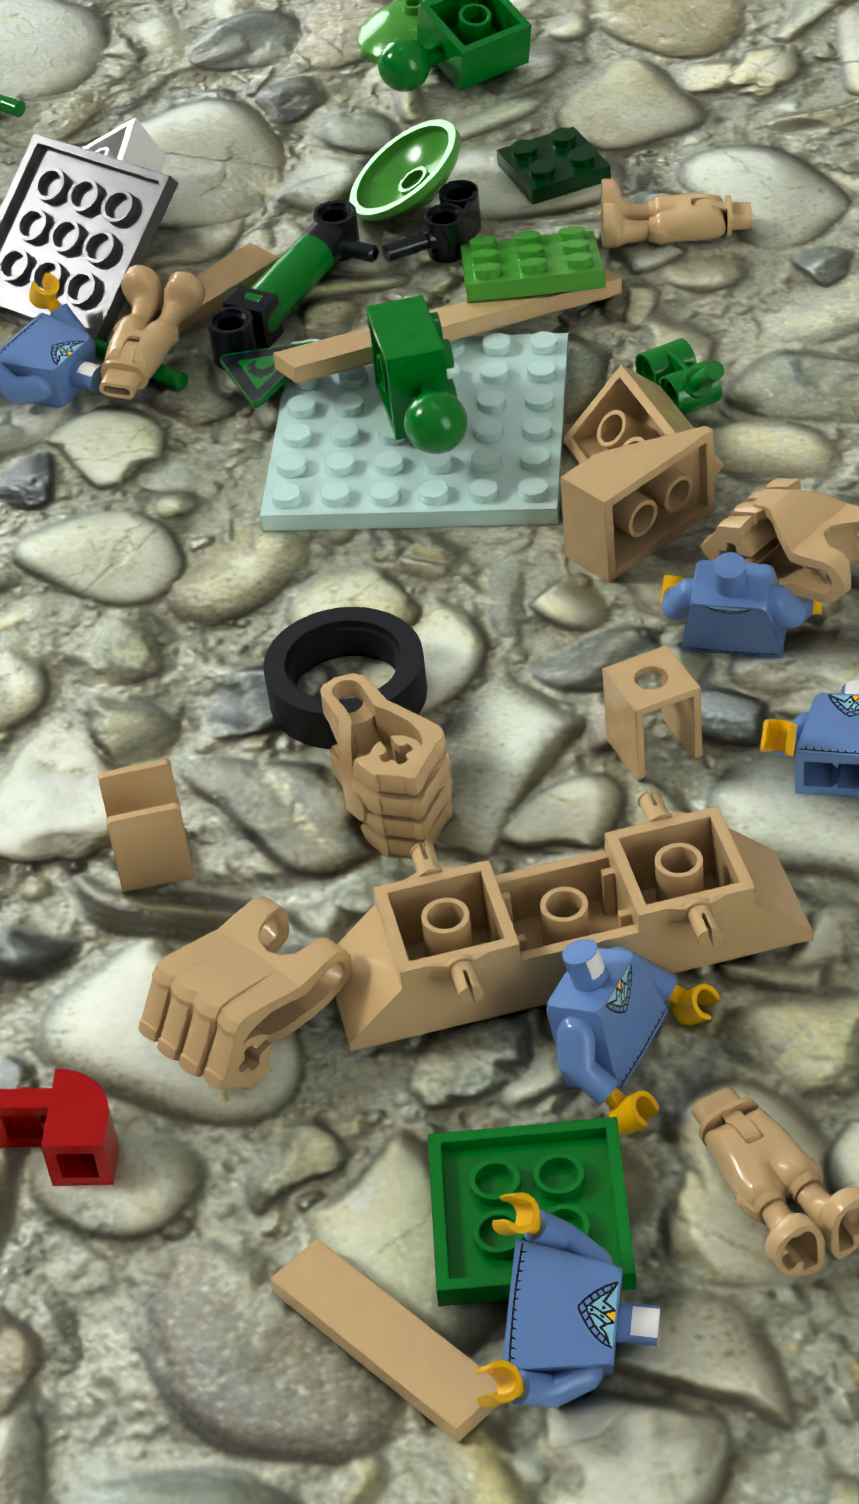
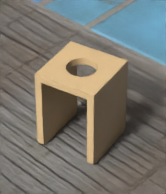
M668 645L602 668L606 737L637 781L646 778L644 714L662 708L664 721L692 758L696 759L703 756L701 687ZM646 673L661 674V687L656 689L642 688L635 681L639 676Z
M161 759L99 773L98 781L107 815L106 824L122 892L195 877L170 760Z

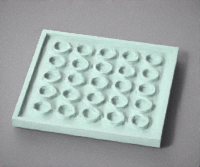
M547 331L516 335L492 333L451 341L454 368L447 369V378L453 379L457 398L467 413L468 425L462 441L454 449L442 454L423 452L416 448L408 438L395 439L375 385L373 363L296 384L289 379L283 386L260 512L262 531L558 524L569 355L568 333H551ZM307 339V340H304V341H293V342H291V344H298V343L311 342V341H314V342H315V341H319V339Z

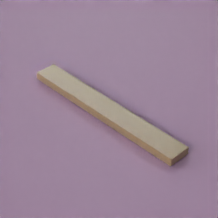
M604 269L606 288L467 303L466 300L429 310V312L438 313L443 339H449V342L617 296L622 293V278ZM368 327L273 353L275 369L296 384L373 363Z

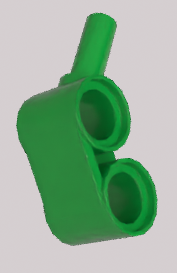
M683 338L639 353L635 358L636 372L661 386L683 415L718 402L722 398V385L720 381L724 375L722 364L717 361L697 363L691 346Z

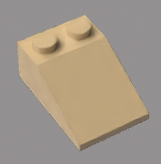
M702 426L598 452L562 475L560 482L566 557L610 583L714 511L713 429Z

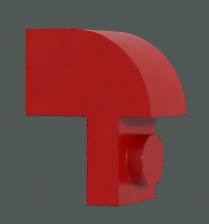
M55 1069L52 1088L20 1087L17 1089H0V1148L41 1147L52 1186L114 1185L119 1144L107 1097L96 1081L77 1071Z

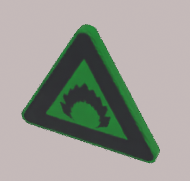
M314 341L225 354L220 358V362L251 407L258 408L278 389L280 392H283V386L289 380L287 376L275 369L273 353Z

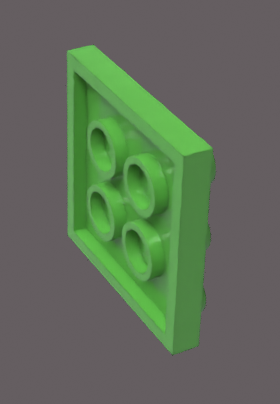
M581 226L565 227L559 230V234L541 236V233L537 231H525L515 234L514 239L498 241L493 236H480L472 238L469 244L460 245L467 303L606 288L605 270L594 231H585V228Z

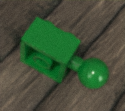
M427 0L418 4L417 41L410 38H398L389 42L381 51L378 59L379 74L384 83L391 89L409 92L419 88L426 81L430 67L437 64L461 91L529 63L532 25L509 0Z
M423 295L366 306L375 385L395 439L408 438L416 448L430 454H442L454 449L465 436L468 419L464 406L457 398L453 379L447 378V369L454 368V358L449 339H443L438 313L429 312Z

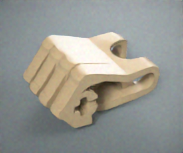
M776 478L768 483L764 489L761 488L755 491L745 502L736 506L730 513L731 515L720 522L715 532L709 535L701 545L703 553L709 560L715 561L719 555L726 552L738 553L743 556L746 563L768 564L773 567L779 584L784 585L795 596L830 603L840 599L851 589L850 564H859V536H857V531L859 530V506L843 502L820 492L801 490L800 479Z
M351 673L333 678L324 684L320 691L324 716L329 722L338 743L333 745L329 752L334 775L343 787L346 810L364 823L361 825V830L366 841L382 855L411 857L410 850L419 843L425 859L423 842L431 843L434 846L446 824L452 820L454 810L452 801L453 781L450 773L451 762L446 748L444 731L439 725L388 701L369 679L363 675ZM344 696H354L360 699L363 705L357 711L348 713L339 699Z
M265 896L252 899L217 930L166 955L157 963L152 973V981L143 1014L139 1021L138 1030L147 1039L158 1042V1050L169 1059L179 1061V1065L185 1072L197 1077L204 1075L203 1078L210 1086L224 1091L235 1088L250 1089L272 1071L270 1064L267 1062L270 1057L272 1043L288 1037L312 1019L345 986L351 975V954L329 938L322 937L314 940L297 953L276 954L287 940L289 934V924L285 909Z

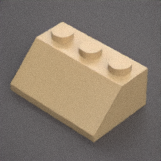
M621 364L563 437V442L578 463L581 464L598 452L694 429V427L661 386ZM714 453L715 477L724 465Z

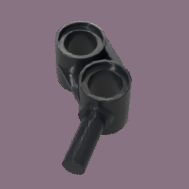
M455 180L444 184L439 190L440 204L429 208L425 212V227H422L418 234L383 245L382 251L385 260L389 263L427 250L430 259L435 262L452 263L461 260L460 245L469 244V241L476 237L482 226L477 185L467 180Z

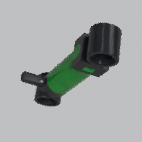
M333 200L317 206L313 211L314 223L250 288L239 285L223 301V308L216 310L209 316L207 325L214 364L218 368L225 370L220 362V358L225 354L258 350V348H270L284 333L282 320L337 262L354 258L373 263L378 258L379 250L376 245L360 242L356 207L352 203L343 200Z

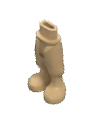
M614 179L601 180L602 248H619L624 244L647 240L657 245L683 241L712 240L719 237H729L732 235V230H752L751 202H732L730 195L725 196V202H723L721 196L713 194L684 193L660 195L655 199L649 200L648 204H636L624 200L617 181Z
M134 265L125 272L121 288L132 310L131 314L121 318L113 328L114 333L110 339L105 360L100 370L102 381L99 385V390L102 394L109 397L132 399L138 389L146 387L149 379L158 370L172 346H175L179 340L177 326L182 321L193 316L199 310L204 300L205 288L202 282L189 272L178 271L173 273L164 291L158 275L149 267ZM163 306V310L160 317L156 321L151 322L152 319L158 315Z
M730 1087L723 1088L694 1104L691 1113L701 1125L699 1130L701 1141L708 1147L716 1165L735 1193L736 1205L754 1221L768 1226L770 1233L765 1243L768 1259L782 1274L787 1276H808L818 1271L824 1262L825 1247L838 1260L850 1255L859 1247V1187H847L837 1191L832 1196L823 1189L824 1177L820 1164L814 1158H809L790 1134L761 1109L753 1099L740 1098L734 1089ZM786 1200L802 1208L805 1214H793L787 1206Z

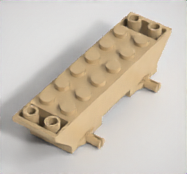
M651 789V798L648 791L645 790L637 799L638 805L641 807L646 819L634 826L604 833L605 850L494 875L489 860L461 867H440L435 854V848L431 843L423 842L425 859L420 844L418 843L410 850V856L417 873L402 881L373 887L375 905L337 944L351 954V975L342 990L335 996L350 1052L546 1005L567 971L562 958L563 950L570 943L579 939L594 940L599 948L609 949L613 946L628 948L669 973L674 974L813 940V930L775 850L728 828L718 806L691 813H670L664 804L661 792L657 789Z

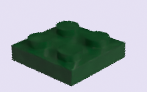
M574 126L558 128L550 134L530 140H519L511 146L496 150L498 166L533 205L601 184L602 179H611L610 164Z

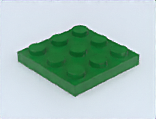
M617 1117L428 1134L438 1306L509 1300L515 1240L526 1239L523 1234L500 1235L494 1231L492 1222L493 1220L506 1219L515 1223L516 1209L511 1203L500 1200V1196L518 1192L528 1193L534 1197L540 1210H544L573 1224L608 1251L614 1265L622 1269L621 1290L637 1289Z

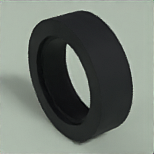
M366 607L327 609L303 617L289 625L272 641L267 649L263 663L270 711L276 724L288 736L306 745L330 749L333 745L338 744L330 724L324 716L322 699L304 693L296 685L300 677L314 666L331 659L346 656L370 657L391 665L395 670L394 675L378 690L388 701L419 715L427 698V680L422 644L414 629L395 615ZM356 697L339 699L348 713L357 711L363 705V702Z

